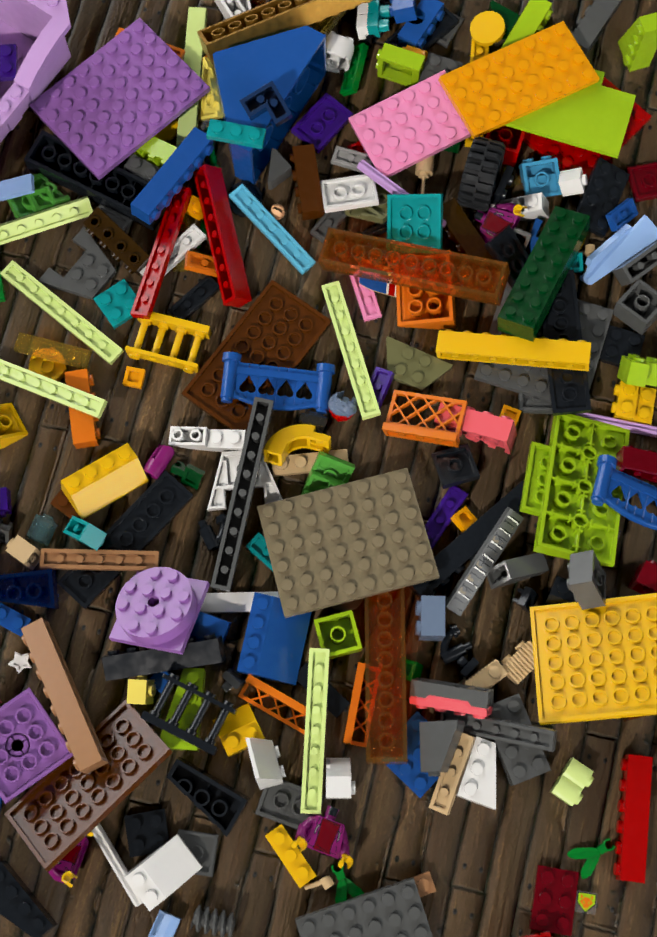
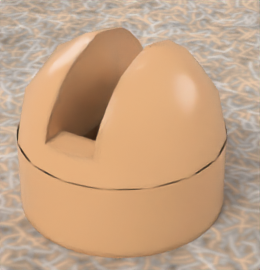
M274 204L270 209V213L276 220H280L285 215V209L281 204Z

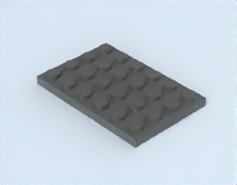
M413 877L295 918L300 937H433Z

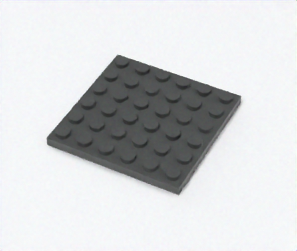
M507 280L505 281L489 333L492 335L507 334L498 331L497 317L512 290ZM578 300L582 339L591 342L589 371H587L590 391L614 310ZM542 326L536 338L543 337ZM479 362L474 380L516 393H523V395L533 396L551 403L547 368Z

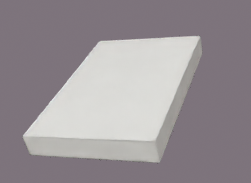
M365 174L320 181L325 213L379 205L375 181Z

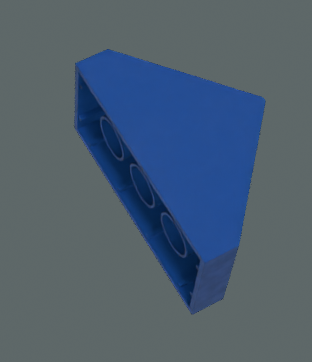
M307 25L213 53L223 120L266 129L263 149L228 143L235 176L255 185L270 162L272 148L276 150L279 148L326 75V35ZM273 81L293 118L276 127L268 111L250 120L239 100Z

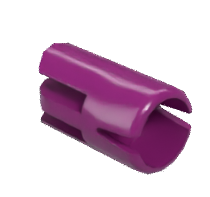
M159 445L143 467L145 474L157 480L171 461L175 453L174 449L170 446Z

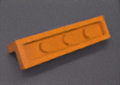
M358 662L343 740L344 744L367 748L381 668L367 666L366 663ZM365 670L376 672L375 680L369 684L363 678ZM368 688L372 694V699L364 704L360 698V693ZM359 701L362 704L360 708H358ZM368 704H370V710L366 707ZM364 708L368 713V719L360 724L356 715L358 711ZM355 721H356L357 724L359 725V726H357L356 728H354V726H355ZM367 723L365 731L362 726ZM359 728L365 734L363 743L352 741L353 732Z
M249 674L238 697L305 735V730L298 727L296 718L306 717V706ZM249 685L257 689L259 697L250 699L244 695ZM270 696L274 699L276 707L267 709L263 706L262 698ZM287 706L291 708L293 717L284 719L280 716L279 708ZM277 709L278 714L272 712V710ZM294 711L298 712L300 715L295 716ZM294 719L295 724L291 723L289 720Z

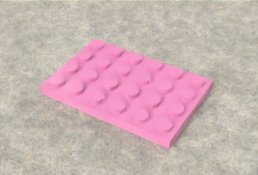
M445 70L348 118L373 167L388 178L471 136L438 81L439 76L446 74Z

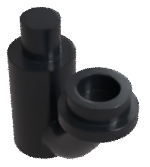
M226 513L220 514L215 518L216 524L220 525L217 536L212 526L207 525L205 519L198 522L201 528L199 533L209 552L220 547L227 517Z
M456 624L449 625V630L440 645L439 654L445 665L459 659L461 656L467 655L466 651L472 649L469 641L464 644L460 642L449 648L452 637L457 638L461 634Z

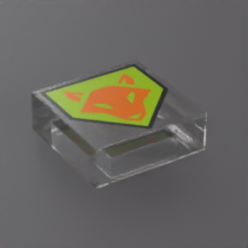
M577 890L574 912L596 915L598 894Z

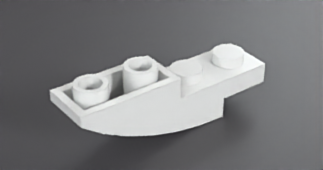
M171 426L168 445L216 452L242 450L247 431Z

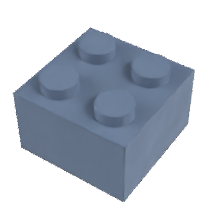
M421 595L420 600L416 601L415 616H419V621L415 623V635H418V641H442L445 637V596Z

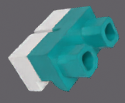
M372 0L369 3L358 5L356 29L359 40L366 39V35H375L380 38L381 32L390 31L389 19H381L390 17L389 5H380L379 0Z

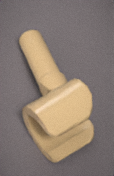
M587 244L585 245V250H581L578 253H583V256L588 257L595 251V245Z
M326 875L316 882L304 885V889L308 890L322 884L326 890L334 885V882L330 876Z

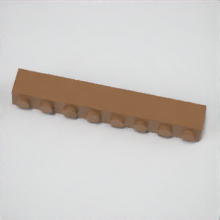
M40 618L21 628L23 636H21L25 646L29 647V658L33 664H36L38 669L36 670V675L40 681H43L45 686L43 692L48 699L50 698L52 703L50 706L51 711L55 717H58L60 722L58 723V728L63 735L65 734L67 739L65 745L75 758L73 764L76 770L88 774L107 764L108 760L49 622L44 618Z

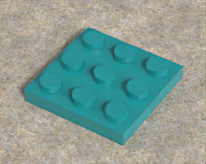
M443 194L387 195V251H442Z

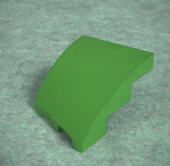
M40 173L33 175L35 193L8 199L7 201L17 219L69 202L70 197L62 194L55 184L49 182Z
M319 451L301 495L347 483L355 469V464Z

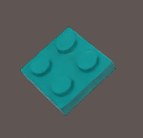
M125 279L93 298L114 329L133 318L130 313L136 294Z

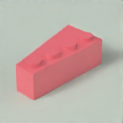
M442 402L440 403V406H439V408H438V411H439L440 409H442L443 407H445V406L442 404ZM454 405L450 408V411L453 415H456L461 411L462 407ZM467 406L460 437L464 434L470 441L477 443L481 440L490 448L495 449L496 446L504 448V453L511 455L517 437V430L514 420L508 416L498 417L489 411L479 412ZM445 411L438 417L443 423L451 418V415L448 411ZM435 418L434 424L437 427L440 423ZM452 421L445 428L447 431L456 432L457 424L455 421Z

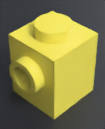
M147 675L128 679L127 704H153V698L156 694L155 680L148 679Z

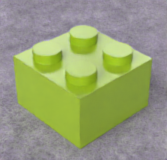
M352 610L314 619L320 648L330 649L329 660L362 651V644Z

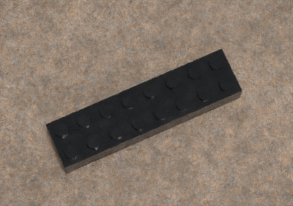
M44 130L41 131L24 158L29 170L37 174L41 173L47 179L83 197L88 196L90 200L102 204L154 231L165 213L166 207L161 211L160 217L150 225L132 215L131 203L148 184V181L118 166L98 180L58 137Z

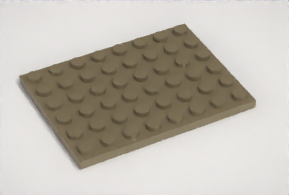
M408 468L257 506L285 618L439 578Z

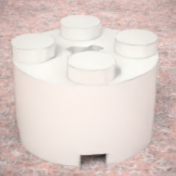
M334 31L326 32L327 71L339 73L340 70H344V72L349 70L355 49L354 40L351 37L338 35Z

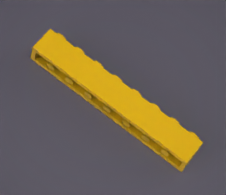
M445 329L438 332L436 355L439 359L589 371L591 342L585 340L568 341L564 338L554 340L547 337L535 338L534 342L509 334L492 335L489 332L479 334L471 331L455 332L451 329Z

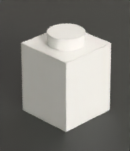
M582 167L560 171L558 183L562 196L585 192V185H588L587 175L583 174Z

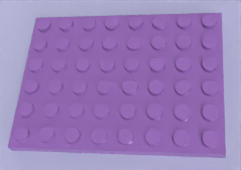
M138 18L40 95L34 102L30 103L29 107L94 176L100 180L210 92V87L141 18Z

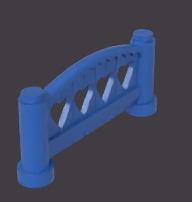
M223 352L222 361L224 362L220 394L221 402L232 403L234 399L253 405L254 398L259 397L273 400V410L294 411L315 408L317 414H327L335 365L318 363L316 371L243 363L241 362V354ZM248 376L256 389L253 393L248 392V390L242 392L239 389ZM267 378L274 389V394L272 395L267 393L260 394L258 391ZM285 381L288 382L293 392L292 397H287L286 395L279 396L277 394V391ZM304 383H306L312 394L311 399H306L305 397L298 398L296 396V393Z
M606 454L600 455L597 460L598 471L591 495L592 504L602 506L603 503H606L625 518L641 526L657 530V516L654 513H648L646 510L647 505L652 501H655L657 506V487L616 470L618 460L615 457ZM618 486H621L625 501L614 498L611 494ZM636 493H638L642 509L629 503V499Z

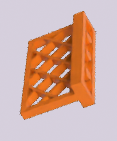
M394 390L386 422H383L382 430L386 436L459 448V437L468 402L459 399ZM398 396L406 397L408 400L400 407L396 403ZM418 399L424 400L426 404L417 410L413 403ZM436 402H442L445 407L435 413L431 406ZM411 405L415 411L405 417L401 410ZM454 405H461V411L453 415L450 408ZM429 407L433 415L423 420L419 413ZM448 411L451 418L442 423L438 416ZM398 412L404 418L397 423L391 422L392 416ZM418 415L422 422L417 425H411L408 420ZM436 418L440 425L434 429L429 428L426 423ZM455 421L457 424L456 432L447 431L445 426Z

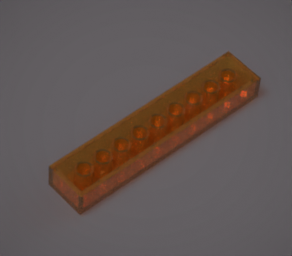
M329 227L318 259V263L326 271L497 306L501 304L510 273L508 262Z
M404 588L365 597L366 765L407 764Z

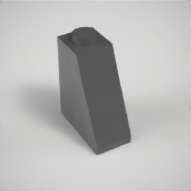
M542 553L504 560L493 566L487 575L491 590L539 576L549 571L548 563Z
M465 721L419 722L421 772L428 773V777H438L440 772H448L465 727Z

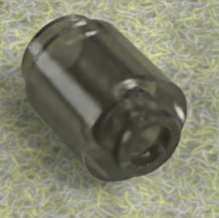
M305 410L304 413L301 412L299 424L316 426V432L324 431L328 417L323 416L322 413Z

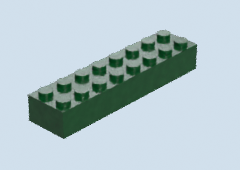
M558 206L554 207L497 317L498 331L534 342L589 232V215Z

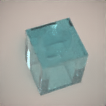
M36 514L26 535L30 539L48 546L58 525L53 521V517L47 514L42 516Z

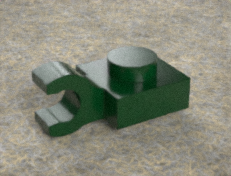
M178 460L175 465H172L170 470L171 473L182 477V483L196 490L201 487L206 473L191 464L185 466L183 462Z

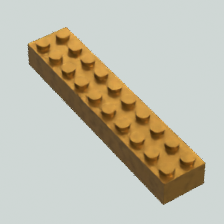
M272 0L197 31L203 51L213 65L214 52L313 23H320L325 18L337 16L340 12L352 10L357 5L369 3L372 0Z

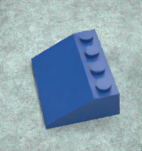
M255 592L237 673L250 674L254 677L296 686L312 612L285 618L280 598Z

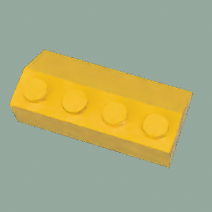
M126 443L60 481L61 490L83 520L147 483L148 479L137 455L130 445Z

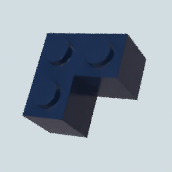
M273 81L239 100L250 120L268 111L276 127L293 118Z

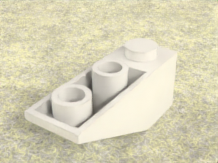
M542 192L500 200L499 204L510 202L527 207V209L523 208L521 210V214L525 216L521 217L520 221H535L536 218H549V201ZM492 203L490 205V207L495 208L496 206Z

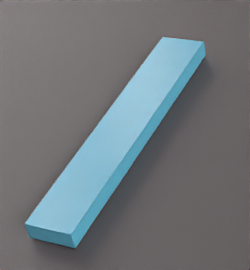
M243 184L229 194V198L301 275L305 274L316 264V261Z

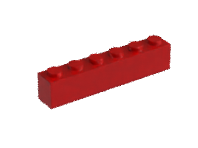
M626 754L620 762L623 779L619 781V791H622L621 799L618 800L617 806L618 812H620V820H617L616 832L619 833V839L615 843L617 863L615 862L613 866V874L616 875V880L645 883L653 757Z

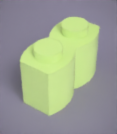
M570 758L549 792L569 806H573L574 803L578 805L583 797L581 793L585 786L588 788L594 779L592 776L594 771L575 758Z

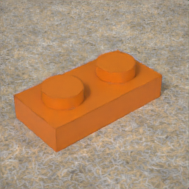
M187 250L185 254V270L217 277L212 256Z

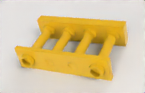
M152 312L150 319L137 318L141 325L134 347H125V351L130 358L134 360L144 359L183 369L184 372L189 374L199 372V364H196L195 360L201 341L204 338L210 339V326ZM155 325L159 329L152 351L142 350L141 347L148 326ZM168 329L174 330L177 334L170 356L159 354L165 332ZM186 334L195 337L188 361L177 359L183 336Z

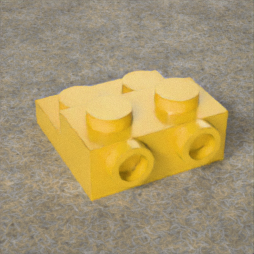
M620 380L618 384H615L613 395H616L615 402H612L611 405L613 418L651 425L657 389L629 385Z

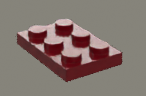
M537 865L529 929L544 932L550 931V933L566 936L572 935L579 872Z

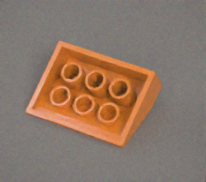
M445 250L395 256L397 326L437 330L456 328L454 266L451 251Z

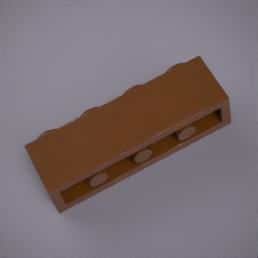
M314 144L292 146V154H289L290 164H294L295 170H292L293 181H297V186L294 187L295 197H299L300 203H297L298 214H302V220L322 218L324 216V206Z

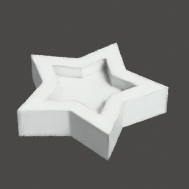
M15 651L14 659L8 663L9 666L16 668L18 674L24 668H32L28 661V653L21 655Z

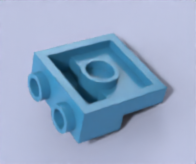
M550 155L540 157V161H534V158L525 159L519 165L521 183H523L525 195L540 192L545 197L562 195L558 183L560 173L557 158H552Z

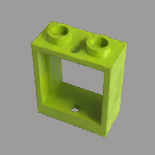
M384 43L383 48H379L376 59H378L376 63V69H378L377 77L411 87L419 81L425 64V56Z

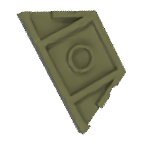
M397 174L389 177V179L403 188L397 178ZM376 183L379 205L344 210L345 215L384 224L387 221V195L392 194Z
M389 336L386 338L387 370L395 374L393 380L419 392H423L430 384L436 382L453 367L452 364L396 339Z

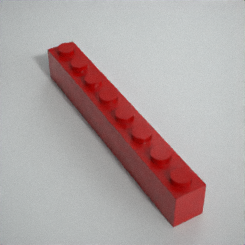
M204 164L194 171L193 174L223 305L240 308L252 301L224 178L220 167Z

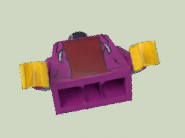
M509 202L497 204L495 208L490 207L488 213L478 210L474 220L482 223L479 231L482 233L484 242L490 241L507 225H510L514 230L520 218L525 216L521 214V210L523 208L527 209V207Z
M327 806L324 817L313 814L298 825L296 840L291 844L293 849L299 845V853L306 848H310L337 859L340 856L339 868L344 866V862L347 863V869L353 865L347 832L344 829L345 826L335 822L339 809Z
M90 832L87 836L92 837L93 833ZM87 837L83 838L48 872L55 881L64 883L70 888L73 886L70 881L71 879L75 880V878H78L76 875L89 843Z

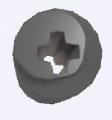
M199 904L194 912L190 930L195 925L196 932H200L202 927H204V934H208L210 929H212V936H216L218 931H220V937H225L226 933H228V937H232L236 919H234L233 912L226 917L225 910L218 915L217 908L210 913L209 906L202 911L201 904Z

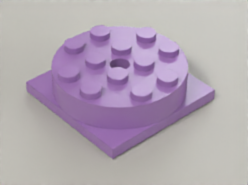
M153 567L144 571H137L136 575L124 584L118 594L115 604L117 619L109 639L114 642L183 655L209 589V582L186 578L181 572L169 567Z
M27 688L0 707V797L5 804L73 757V754L68 751L65 745V738L30 688ZM14 741H21L24 746L21 751L12 750L11 745Z

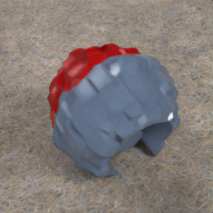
M344 391L336 392L328 401L329 412L338 422L349 420L357 412L358 403L356 398L353 396L352 401H349L348 397H343Z

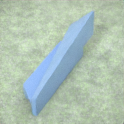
M642 216L633 227L625 224L591 253L585 261L587 269L580 276V281L588 285L594 284L657 240V227L648 216Z

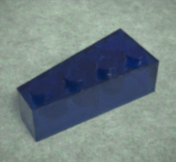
M47 569L0 575V601L59 609L56 570Z

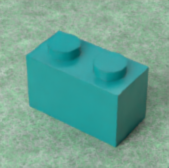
M72 516L63 533L96 551L103 545L107 533L89 522Z

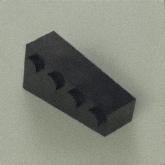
M182 757L176 759L167 775V778L226 837L231 833L250 799L248 796Z
M6 860L0 861V914L29 936L44 937L57 925L56 921Z

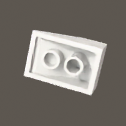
M245 738L259 789L262 790L282 784V778L286 777L283 765L279 766L277 758L281 757L278 745L274 746L272 740Z
M176 834L132 868L124 878L147 909L151 911L203 866L181 837Z

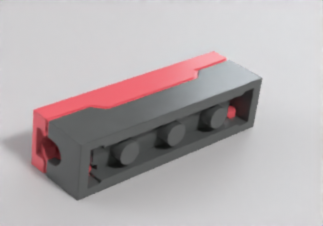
M421 677L411 679L409 704H415L416 708L427 709L432 707L437 712L449 710L454 711L455 715L460 716L472 714L473 718L485 719V717L492 714L494 689Z

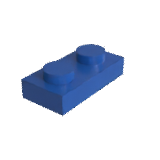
M627 198L605 216L611 232L622 228L639 213L633 198Z
M0 602V626L20 637L23 636L21 628L32 623L33 620Z

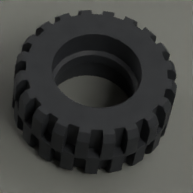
M480 136L474 138L465 163L458 193V203L461 206L483 212L489 210L504 160L506 145L503 142Z

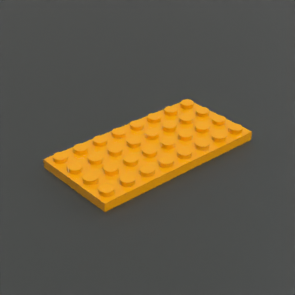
M562 21L441 75L438 81L474 139L597 83L600 78L567 25Z

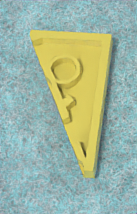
M203 57L201 79L210 87V92L199 101L198 120L205 122L210 121V119L223 118V111L213 65L208 57Z

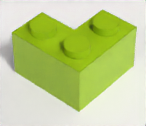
M631 353L628 356L622 355L617 378L629 385L657 387V358L647 357L644 359L639 355Z

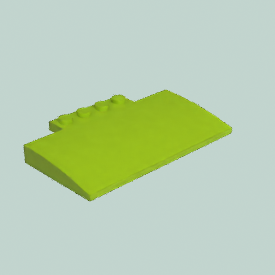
M594 69L600 78L597 83L504 126L618 158L636 95L602 86L605 72Z
M573 414L556 415L552 421L549 446L531 442L519 512L538 516L534 552L570 560V554L594 550L602 566L613 567L615 565L620 514L606 503H603L602 506L593 505L591 495L598 471V457L606 454L616 458V454L623 446H629V429ZM618 486L611 494L614 498H619L622 501L623 492L621 486Z

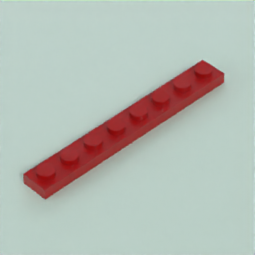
M182 187L181 191L173 196L170 205L166 207L130 313L133 318L150 319L192 195L191 188Z

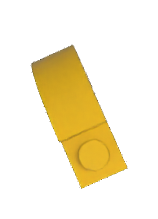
M298 424L285 427L273 434L267 441L263 449L264 462L283 466L286 457L292 451L301 448L329 454L331 450V436L317 433L316 426Z

